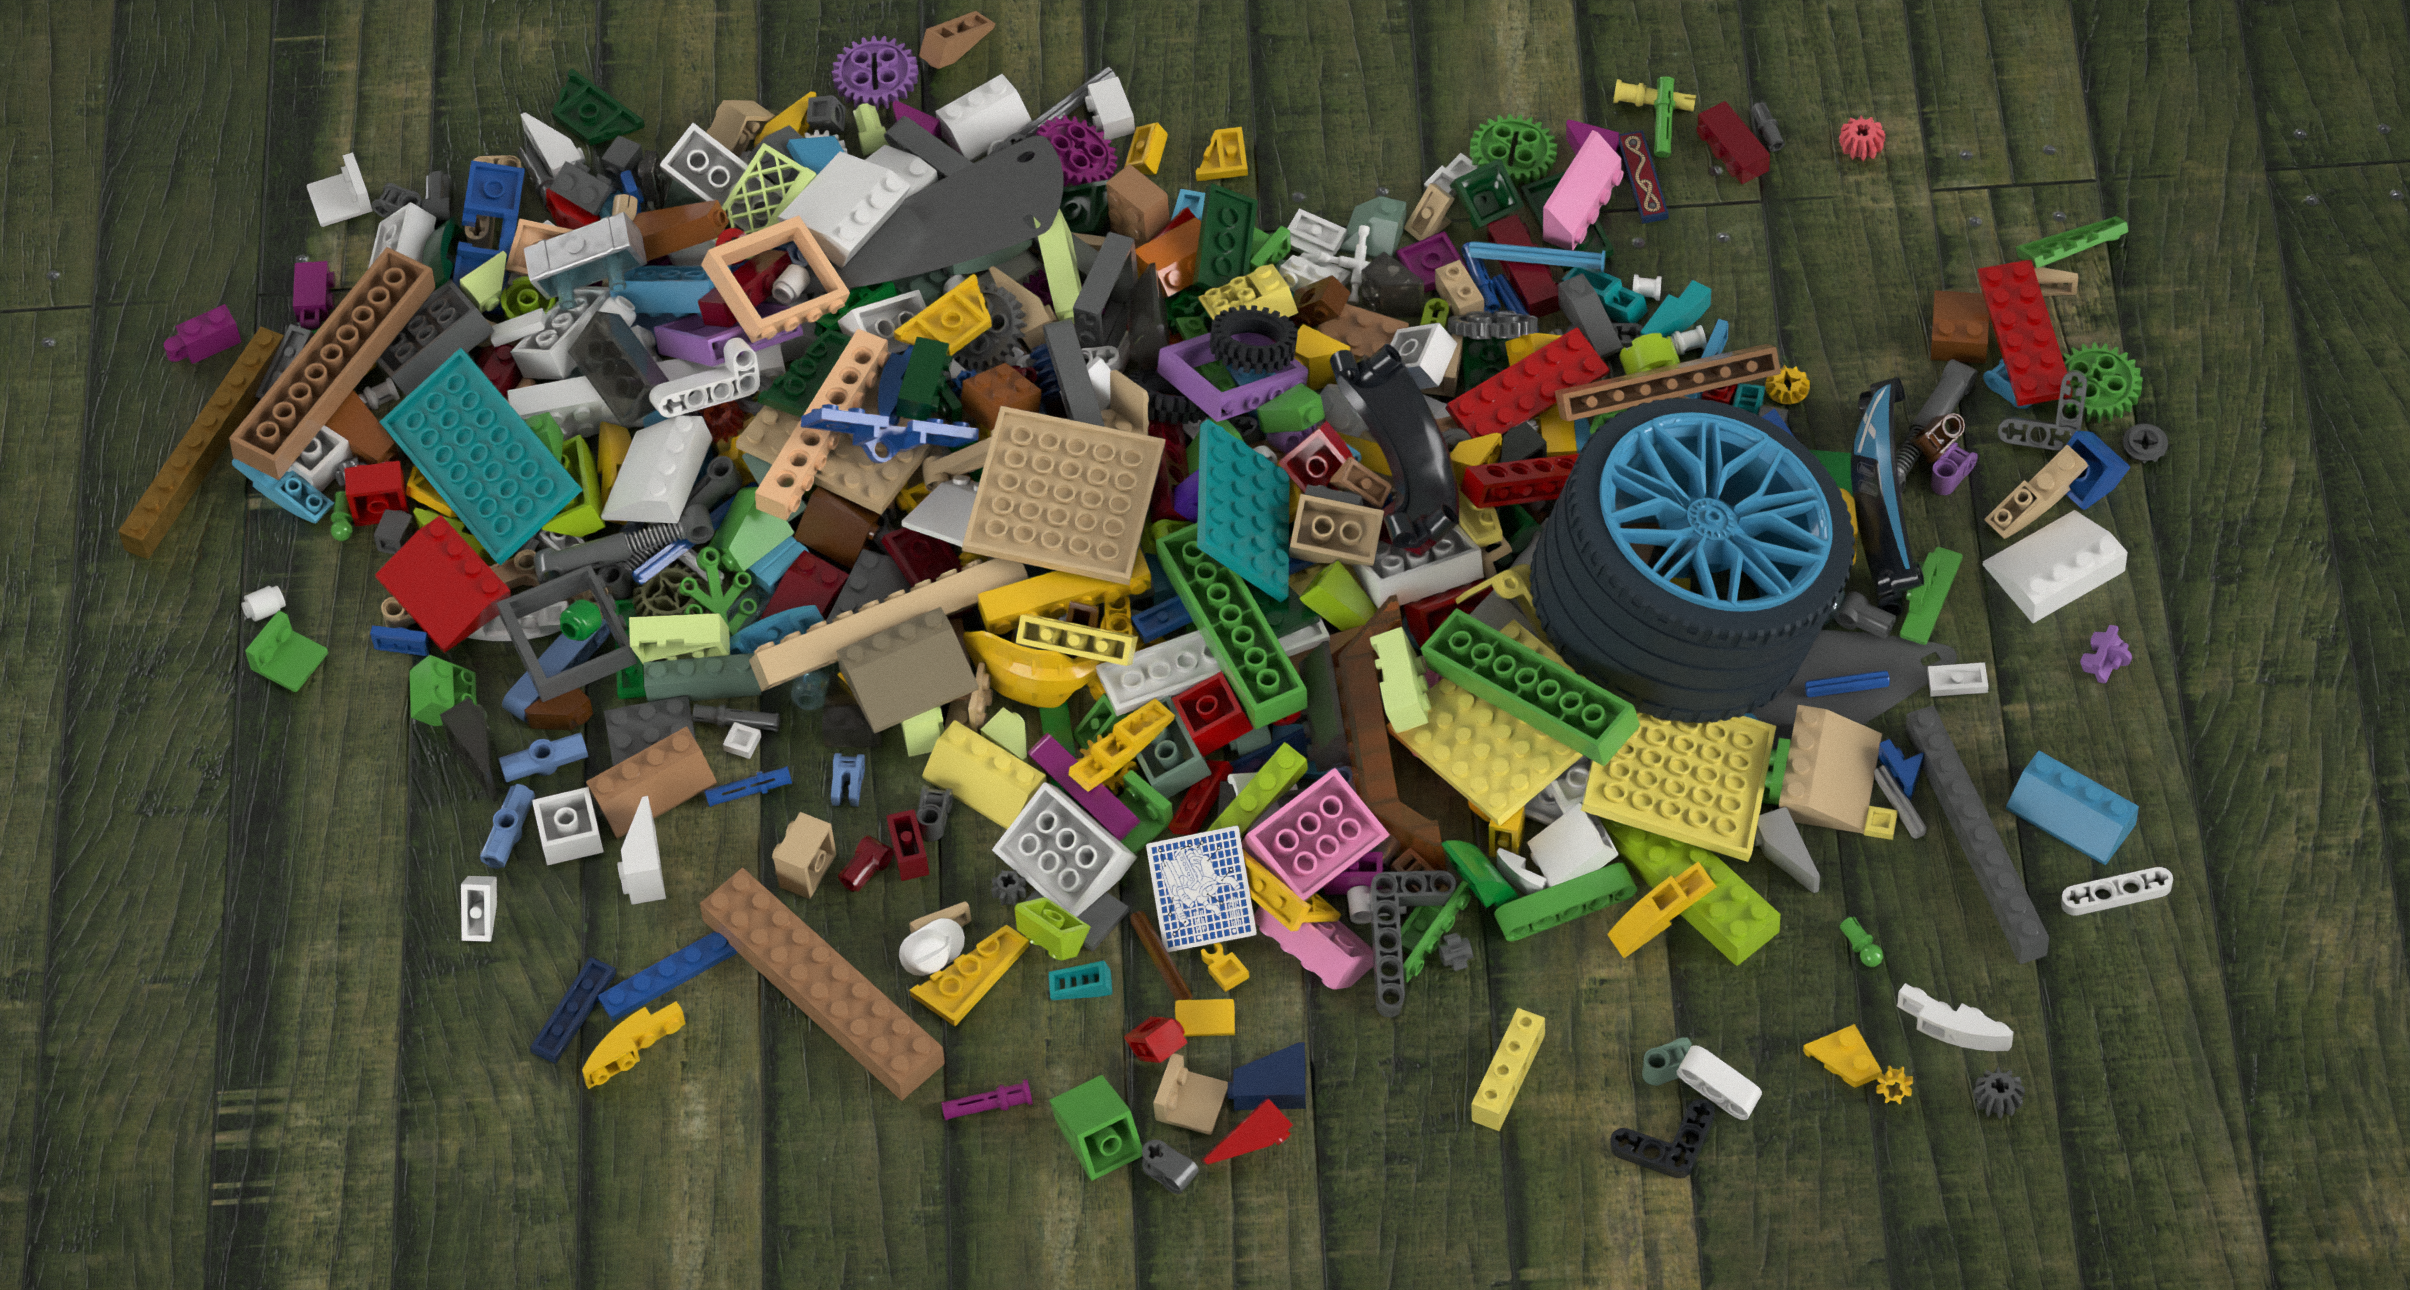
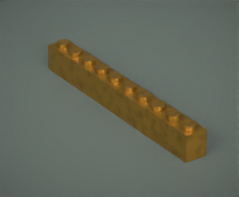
M264 327L258 329L118 532L124 550L146 559L150 558L230 442V436L240 426L259 400L255 395L284 335Z

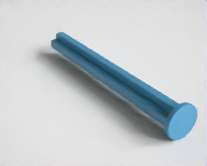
M1475 241L1470 242L1468 251L1471 258L1600 269V272H1604L1606 253L1604 250L1602 253Z

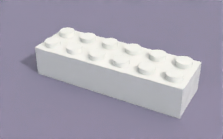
M694 123L691 124L660 164L663 172L702 202L718 200L721 207L749 166ZM759 176L750 178L747 181V193L762 189ZM764 178L766 188L775 186ZM781 190L767 193L770 206L780 204L783 199ZM763 194L749 198L751 211L766 207ZM745 199L733 203L731 206L733 215L747 212ZM767 212L752 216L755 229L764 227L769 221ZM748 217L734 220L737 229L742 231L751 230Z

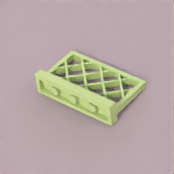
M763 143L722 206L725 213L727 214L728 212L729 216L727 218L730 221L731 228H735L734 220L745 217L749 218L751 230L744 231L746 235L780 223L777 220L778 216L810 184L817 174ZM767 152L775 157L776 167L762 170L760 161ZM780 160L786 164L780 165ZM794 168L800 172L795 181L784 183L782 170ZM778 172L780 185L766 188L763 175ZM759 176L762 189L747 193V181L750 178ZM782 189L783 199L780 204L770 206L767 193ZM763 194L766 207L751 211L749 198ZM745 199L747 212L733 215L731 209L733 203ZM767 212L769 220L764 227L755 229L752 216Z

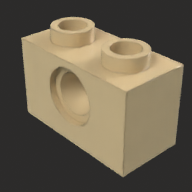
M1460 260L1435 269L1436 291L1441 299L1448 303L1449 312L1452 316L1466 315L1467 312L1484 311V298Z

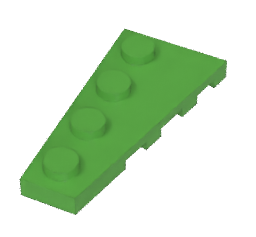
M2115 216L2016 246L2017 257L2023 261L2031 259L2033 267L2037 269L2102 242L2120 238V235L2128 233L2127 222Z

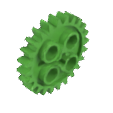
M1508 114L1507 119L1504 120L1500 115H1497V122L1489 118L1487 126L1480 124L1479 131H1474L1470 142L1472 165H1478L1477 168L1500 158L1516 187H1519L1521 181L1525 184H1529L1530 179L1538 181L1540 180V175L1547 177L1548 170H1553V165L1556 163L1557 144L1554 143L1555 137L1549 136V128L1541 130L1542 122H1538L1535 125L1532 124V117L1527 119V121H1523L1521 114L1517 119H1513L1512 115ZM1517 134L1518 141L1515 149L1513 165L1510 167L1508 166L1512 150L1514 135Z
M2093 342L2092 349H2088L2085 344H2082L2081 351L2072 347L2071 355L2066 353L2062 355L2067 372L2079 370L2087 378L2086 396L2089 397H2085L2083 415H2086V422H2089L2092 417H2096L2098 423H2101L2102 417H2106L2109 422H2112L2113 414L2122 418L2123 410L2130 413L2132 405H2137L2138 397L2141 396L2143 377H2140L2141 369L2135 368V359L2127 361V352L2119 355L2118 347L2109 351L2108 345L2105 343L2102 349H2098L2096 342ZM2073 376L2072 380H2070L2073 389L2072 397L2081 400V396L2075 395L2077 387L2082 386L2083 383L2078 381L2077 376ZM2068 403L2066 405V413L2074 410L2077 416L2079 413L2078 407L2073 403Z

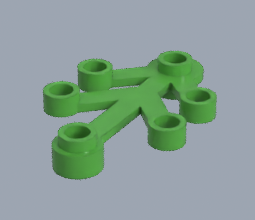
M705 547L697 555L696 562L701 570L706 571L711 597L700 590L696 580L691 577H686L679 585V591L684 596H690L711 613H719L729 627V637H732L738 633L737 630L745 619L752 616L757 609L756 602L753 599H743L738 606L739 612L728 624L727 610L741 591L749 587L752 579L747 572L737 573L733 579V585L723 597L717 568L721 561L720 553L713 547ZM706 554L713 555L714 561H709L706 558ZM738 578H744L746 580V585L740 584L738 582ZM684 583L691 584L693 590L685 589ZM697 604L689 605L684 612V615H690L689 610H695L697 614H703L702 608ZM743 604L750 605L751 611H746L743 608Z

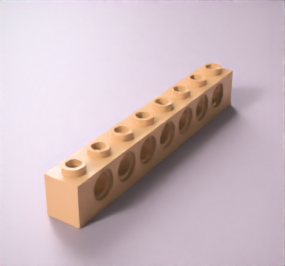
M857 329L804 415L810 413L812 409L822 408V405L839 404L837 405L839 410L848 411L849 408H861L865 400V393L869 388L874 387L878 378V372L881 368L885 367L890 357L888 340ZM800 420L755 492L756 509L787 521L790 514L798 510L803 493L811 489L816 472L824 468L829 451L837 447L841 433L802 428Z

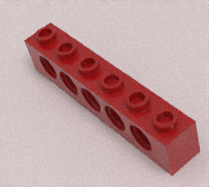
M1579 454L1466 467L1460 491L1477 508L1558 499Z

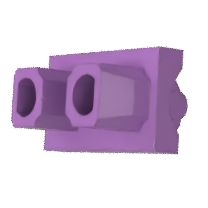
M2109 625L2106 632H2094L2090 644L2092 650L2097 651V653H2084L2080 661L2083 671L2095 674L2099 683H2106L2113 669H2118L2119 666H2127L2132 660V655L2127 650L2128 644L2124 643L2117 635L2118 626Z

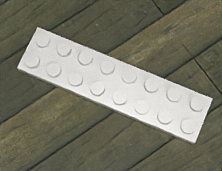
M1320 617V622L1278 639L1289 657L1329 643L1330 636ZM1199 631L1137 651L1134 654L1133 664L1129 666L1110 662L1096 665L1097 674L1116 716L1137 710L1154 698L1159 701L1169 695L1170 697L1177 696L1221 671Z

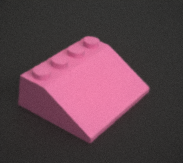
M1334 768L1250 831L1241 843L1242 847L1251 857L1305 901L1383 842L1390 834L1336 768Z

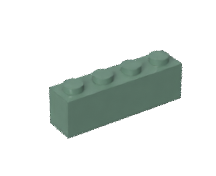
M755 653L644 662V687L648 702L685 695H688L689 701L761 695L760 686L749 662V659Z

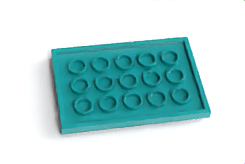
M1207 419L1200 424L1197 548L1279 602H1282L1288 597L1290 476L1282 467H1278L1263 454L1256 452L1242 440H1238L1225 431L1223 427Z

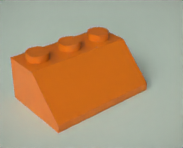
M1193 218L1135 249L1137 267L1153 301L1169 297L1193 284L1201 221L1198 218Z

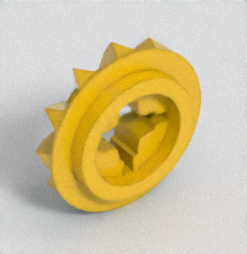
M1784 365L1780 369L1781 374L1767 377L1765 383L1767 394L1771 399L1781 404H1795L1802 401L1810 389V380L1807 379L1806 372L1798 371L1796 366L1792 369ZM1785 379L1792 383L1790 391H1788V387L1784 384Z

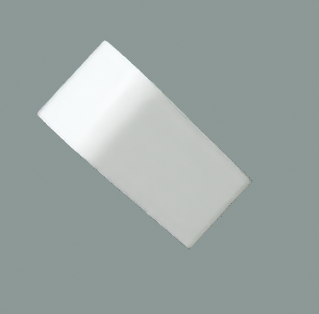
M1700 1046L1690 1047L1676 1071L1679 1078L1740 1120H1747L1762 1095V1091L1758 1086Z

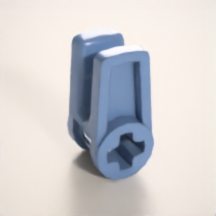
M841 753L834 754L831 803L833 806L841 804L842 798H844V783L850 781V785H848L850 806L858 807L861 784L865 772L864 754H858L857 757L842 756Z

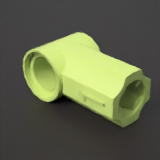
M868 103L859 105L853 111L859 131L858 137L863 155L866 156L873 154L884 145L889 146V144L885 140L884 134L886 130L884 126H881L876 107Z

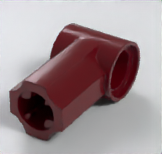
M866 835L859 842L855 856L838 874L839 881L849 891L859 892L877 870L882 871L889 865L894 850L871 835Z

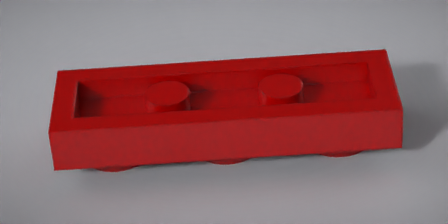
M1206 760L1212 774L1191 786L1168 825L1173 834L1193 835L1197 833L1226 784L1228 775L1234 769L1228 761Z

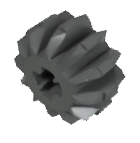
M1998 1066L1994 1074L1986 1069L1983 1077H1978L1976 1080L1973 1097L1977 1100L1978 1109L1986 1108L1987 1117L1993 1112L1997 1113L1999 1119L2003 1117L2004 1112L2012 1117L2015 1113V1108L2020 1109L2022 1106L2025 1089L2021 1086L2022 1080L2020 1076L2012 1077L2013 1072L2011 1069L2006 1073H2001V1069Z

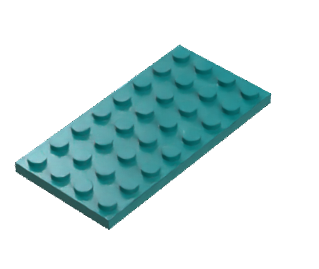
M459 348L380 421L396 443L499 565H502L583 490L462 348Z

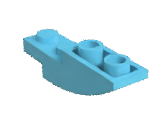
M235 458L232 460V466L253 481L255 489L300 518L316 524L334 506V502L293 470L290 473L286 471L281 479L277 480Z

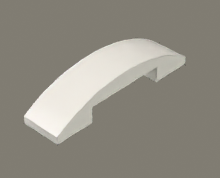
M560 601L517 619L526 638L533 639L561 631L559 618L561 613L569 607L568 601ZM500 615L467 637L487 641H512Z

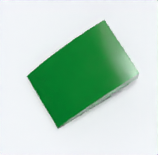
M1457 840L1445 841L1441 844L1454 870L1464 881L1469 883V888L1486 908L1493 903L1499 908L1508 902L1519 899L1515 890L1479 848L1471 843Z

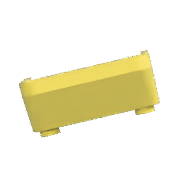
M1519 564L1467 590L1455 599L1456 603L1459 604L1491 586L1503 599H1513L1516 597L1538 639L1557 654L1552 643L1548 641L1546 633L1541 628V622L1535 614L1536 608L1532 603L1534 596L1530 593V574L1532 572L1530 565Z

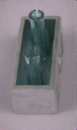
M625 212L611 217H604L600 221L547 240L543 239L534 245L524 248L530 282L547 300L558 296L559 307L563 310H570L576 307L577 302L574 290L608 278L609 289L612 292L623 291L627 287L624 272L647 264L641 231Z

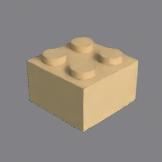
M802 812L799 813L795 821L789 823L786 837L781 844L778 843L772 855L780 888L808 899L812 897L837 854L830 823Z

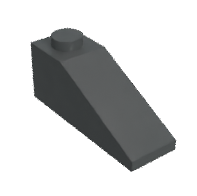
M1583 273L1559 283V307L1575 328H1579L1600 358L1603 359L1621 351L1623 346L1596 291Z

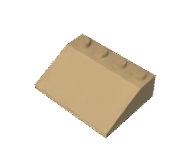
M1798 705L1779 800V809L1787 807L1793 822L1864 834L1882 733L1827 709Z

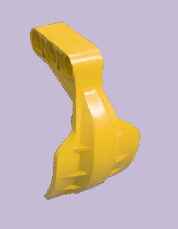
M1129 596L1118 598L1110 603L1104 602V617L1100 629L1132 635ZM985 631L964 632L963 642L977 670L979 662L985 663L986 672L991 674L990 686L1005 697L1035 707L1055 708L1062 705L1075 690L1082 688L1098 675L1096 665L1105 663V661L1081 656L1072 659L1061 652L1036 650L1020 646Z

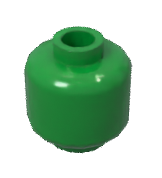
M578 599L561 613L559 618L562 633L568 639L585 641L602 624L598 606L585 599Z

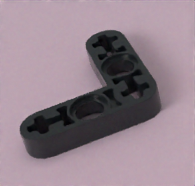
M1697 1099L1691 1102L1672 1144L1628 1128H1619L1611 1135V1152L1618 1158L1679 1179L1685 1178L1692 1172L1714 1123V1106L1705 1099ZM1701 1110H1704L1706 1115L1702 1116L1698 1126L1695 1124L1696 1113L1699 1114ZM1687 1133H1694L1698 1136L1699 1140L1695 1144H1687L1682 1140V1137ZM1624 1139H1627L1628 1144H1625L1624 1147H1620L1619 1142H1622ZM1637 1143H1640L1638 1153H1635L1634 1151L1635 1148L1637 1149ZM1651 1147L1656 1148L1660 1155L1657 1158L1649 1159L1644 1156V1150ZM1681 1151L1686 1153L1684 1164L1676 1167L1675 1162L1679 1161Z

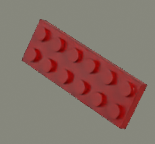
M2032 260L1978 268V281L2017 406L2059 399L2062 380L2067 370ZM2071 386L2070 396L2067 395V394H2064V398L2072 397V394H2073L2072 386Z
M1576 327L1447 403L1445 409L1458 427L1467 432L1472 439L1493 433H1500L1503 437L1510 428L1519 426L1525 421L1529 422L1557 405L1555 391L1596 382L1606 376L1610 370L1579 328Z

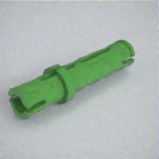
M1660 77V79H1657V99L1654 101V108L1656 109L1654 156L1659 158L1671 156L1672 113L1675 109V101L1673 100L1675 80L1671 77Z

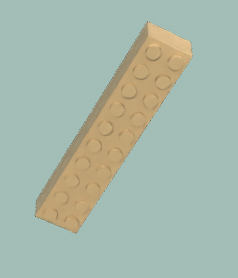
M988 557V561L984 563L982 558L977 559L961 568L962 572L957 573L956 569H952L941 574L934 583L927 579L915 584V587L911 588L909 593H905L904 589L892 593L884 599V603L880 604L878 600L869 602L858 609L859 613L853 614L852 610L837 615L831 624L827 625L825 620L810 626L806 630V634L801 635L800 631L791 633L780 640L781 644L776 646L773 641L761 645L754 651L755 655L749 659L761 691H765L838 661L837 650L941 607L946 617H950L978 605V593L1029 579L1023 563L995 557Z

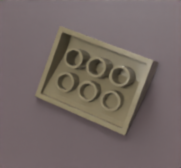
M941 607L837 650L840 671L874 734L979 690V686L956 634Z

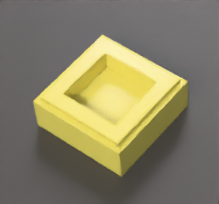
M1869 806L1864 835L1893 840L1898 810Z

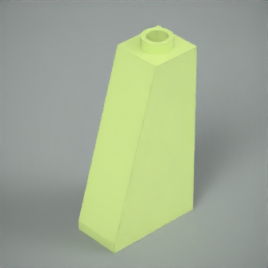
M1059 209L1051 228L1038 236L1057 318L1059 321L1071 319L1073 324H1075L1073 306L1082 287L1072 234ZM1034 218L1036 228L1040 227L1041 224Z

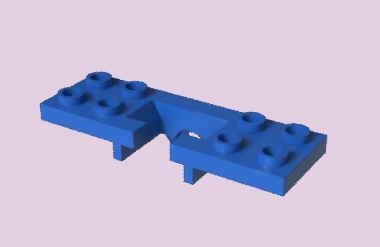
M471 160L462 225L475 227L477 215L503 218L499 251L472 247L471 243H458L453 282L458 288L461 278L503 250L507 254V264L516 232L525 168ZM506 269L502 291L505 287L507 290L509 271H506ZM501 300L495 309L489 312L486 310L483 313L503 315Z
M832 404L822 405V408L812 409L810 413L801 416L802 428L853 434L852 445L861 446L868 458L877 464L889 461L899 451L906 452L924 444L957 448L978 440L979 429L969 427V423L953 422L952 425L943 424L942 419L929 418L926 421H908L907 427L889 425L888 416L866 414L865 409L849 408L848 411L839 410V406ZM877 443H882L886 446L887 455L885 458L876 455L875 446Z

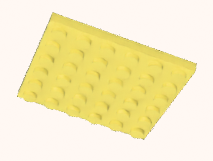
M1513 619L1499 631L1572 672L1575 671L1559 655L1516 620ZM1446 678L1441 679L1426 692L1431 705V710L1427 711L1429 723L1399 733L1395 732L1391 722L1386 725L1391 735L1499 826L1583 756L1572 748Z
M1636 711L1640 726L1605 766L1593 760L1591 761L1581 811L1748 862L1752 855L1776 726L1746 716L1739 718L1735 716L1727 721L1719 720L1713 723H1685L1656 718L1652 715Z

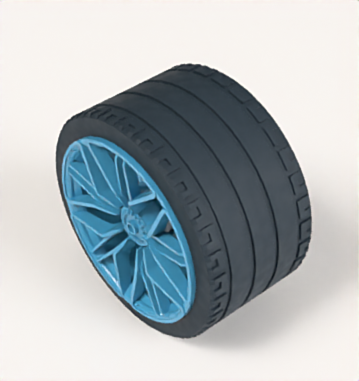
M1666 398L1665 400H1653L1650 403H1640L1637 407L1632 406L1625 412L1617 413L1614 418L1610 417L1604 425H1600L1595 433H1592L1578 455L1533 552V560L1530 565L1532 570L1530 574V593L1534 596L1532 603L1536 608L1535 614L1541 622V628L1546 633L1548 641L1552 643L1557 654L1563 658L1567 665L1575 670L1574 672L1577 675L1582 674L1587 680L1634 705L1636 711L1652 715L1656 718L1685 723H1713L1719 720L1727 721L1735 716L1739 718L1744 716L1745 713L1755 712L1757 707L1762 708L1769 701L1776 699L1778 693H1782L1787 685L1792 682L1850 576L1849 572L1853 566L1852 560L1855 554L1853 549L1855 544V538L1853 537L1854 527L1850 523L1852 518L1847 511L1848 506L1843 500L1842 492L1824 465L1796 438L1772 422L1744 409L1711 400ZM1650 522L1659 523L1661 530L1621 528L1620 526ZM1629 543L1665 546L1668 550L1654 568L1651 569L1640 559ZM1672 555L1675 556L1676 560L1664 577L1660 576L1657 572ZM1690 568H1693L1704 596L1685 590L1671 583L1670 580L1674 576L1681 579L1685 578ZM1730 569L1727 600H1719L1710 573ZM1741 570L1752 579L1760 598L1737 601Z

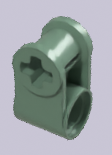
M1679 1038L1671 1043L1648 1050L1644 1055L1643 1079L1648 1084L1655 1086L1678 1079L1679 1076L1676 1071L1692 1045L1690 1039ZM1652 1065H1658L1661 1068H1654Z

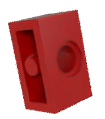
M1151 1016L1124 1036L1138 1060L1145 1062L1161 1063L1188 1043L1183 1036L1185 1030L1176 1019L1173 1020V1018Z

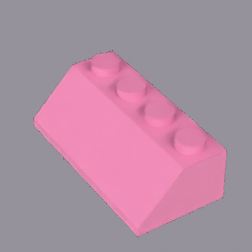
M1594 130L1590 133L1543 207V241L1566 250H1574L1578 243L1581 244L1584 241L1588 226L1596 222L1602 204L1606 205L1608 203L1614 185L1618 186L1624 173L1621 170L1620 156Z
M1259 906L1254 915L1255 923L1260 926L1259 930L1263 934L1273 937L1278 941L1282 950L1296 956L1305 969L1315 972L1322 978L1323 984L1331 989L1351 987L1374 966L1373 948L1339 920L1338 922L1302 923L1298 931H1290L1261 906Z

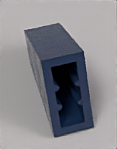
M1298 1042L1234 1069L1233 1081H1228V1099H1234V1109L1254 1110L1264 1099H1269L1278 1109H1306L1305 1042Z

